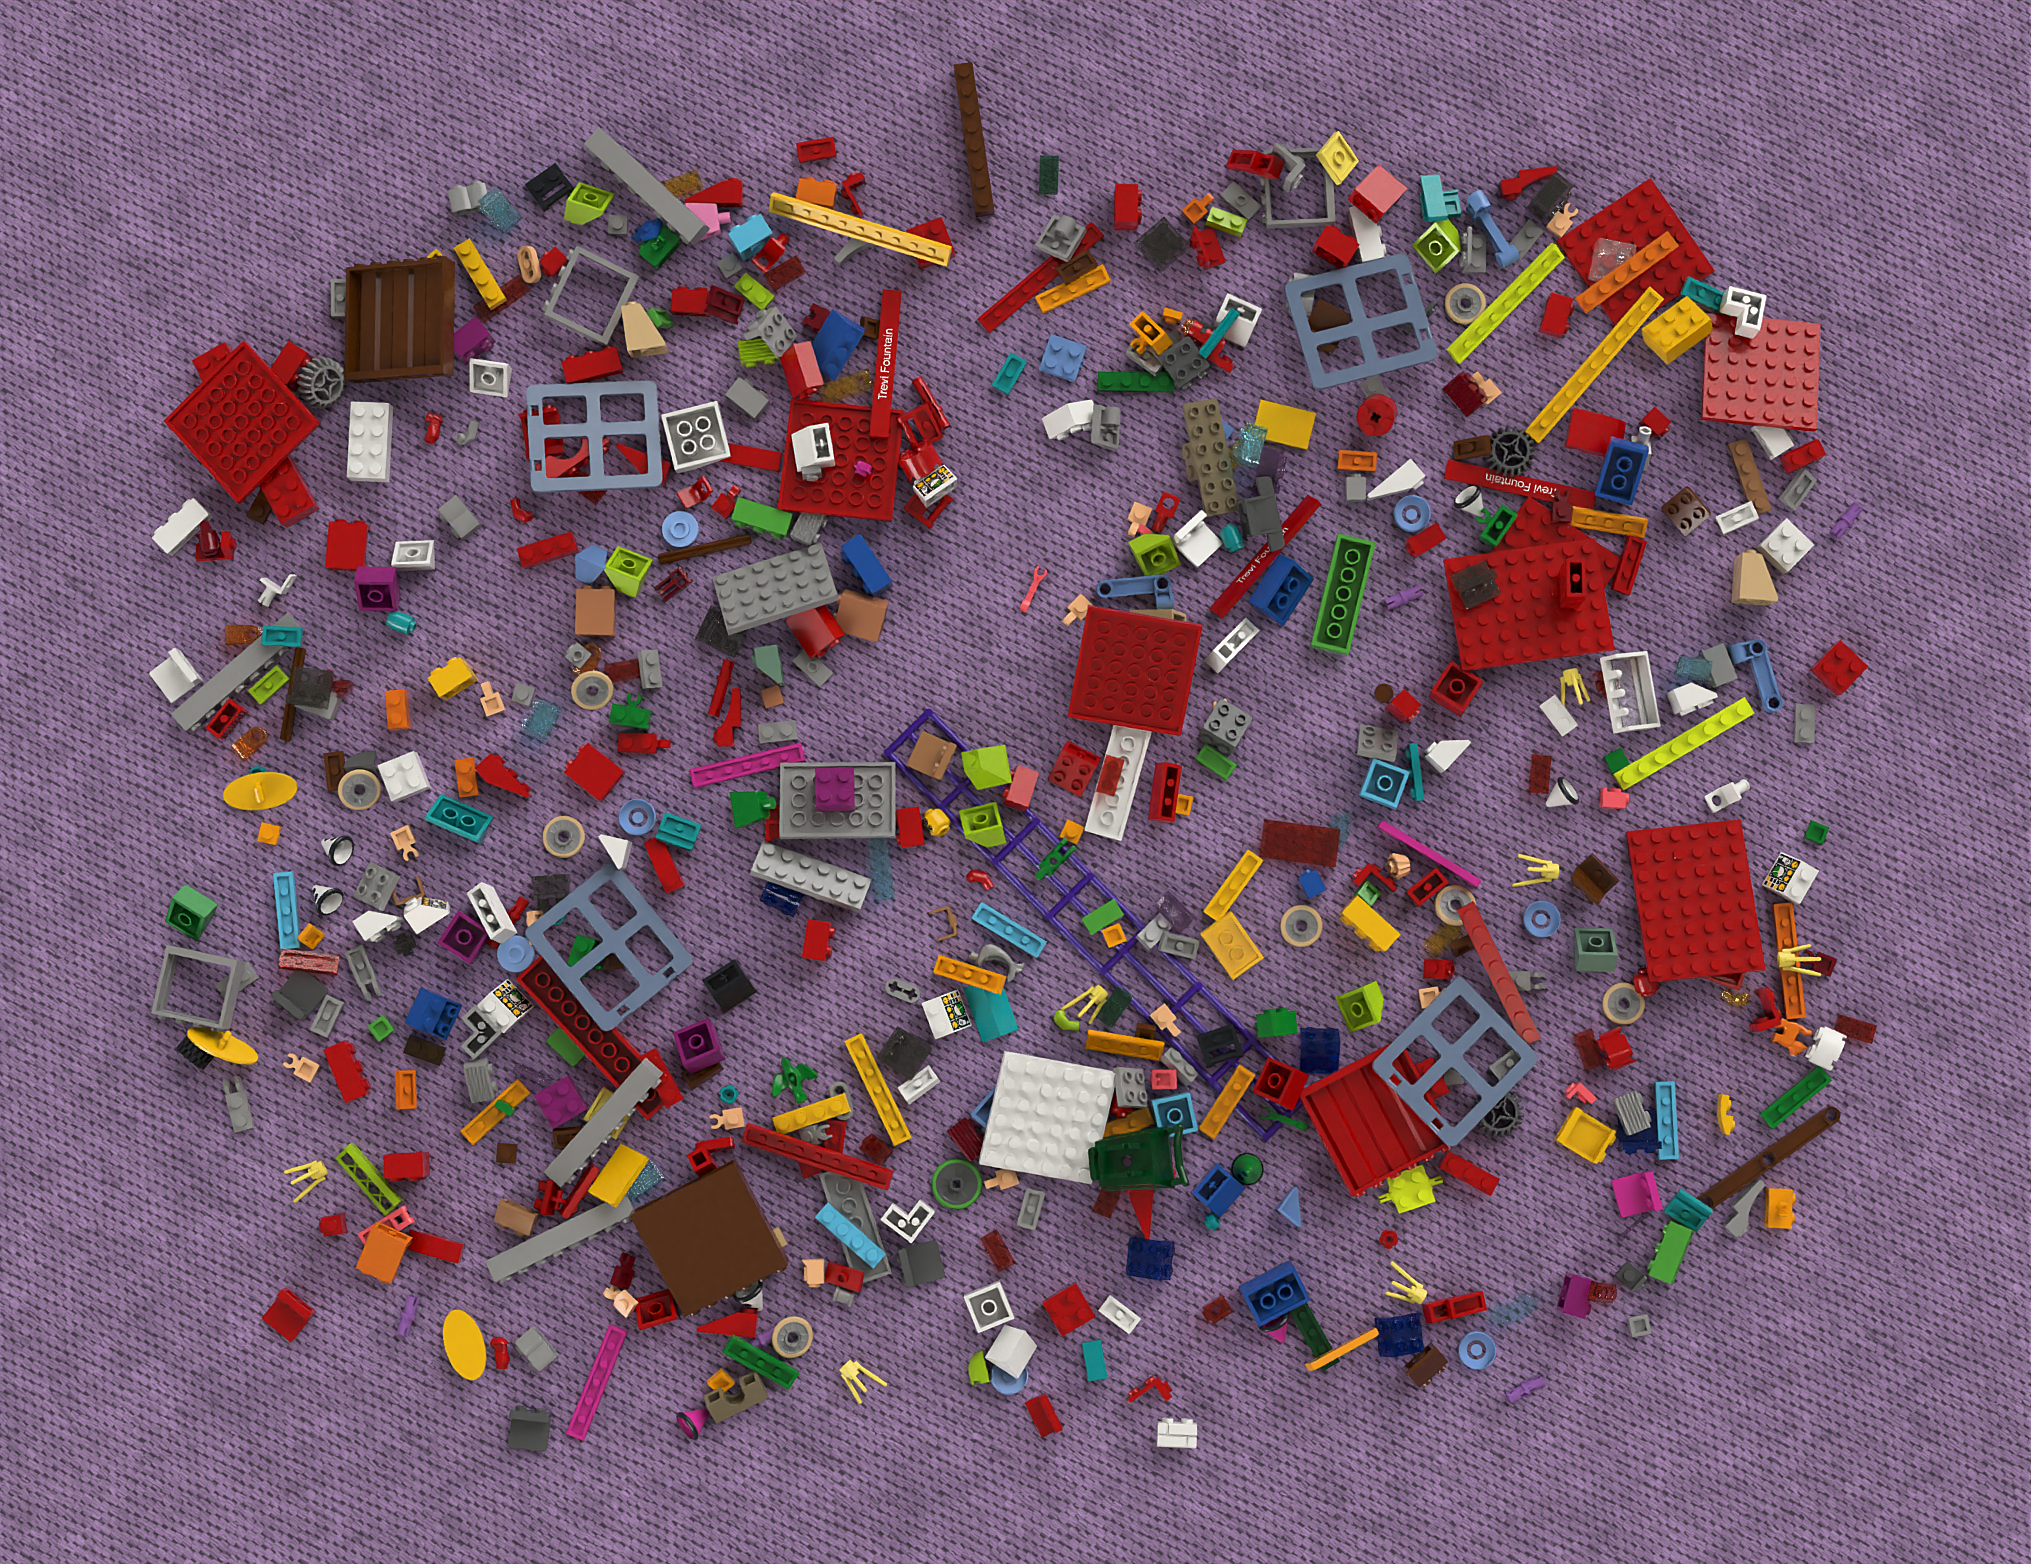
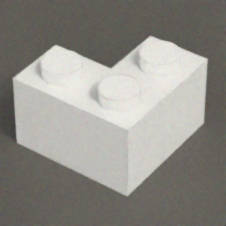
M1729 286L1722 296L1720 313L1738 317L1735 329L1736 335L1753 339L1760 331L1766 295Z
M1092 399L1068 403L1043 417L1042 421L1049 439L1058 438V440H1063L1069 437L1068 434L1070 432L1075 433L1081 429L1083 431L1092 429L1094 405Z
M921 1199L909 1214L892 1203L881 1220L912 1243L936 1210Z

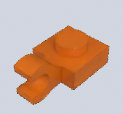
M1208 193L1200 201L1194 198L1181 212L1195 225L1208 213L1206 207L1214 201V197Z

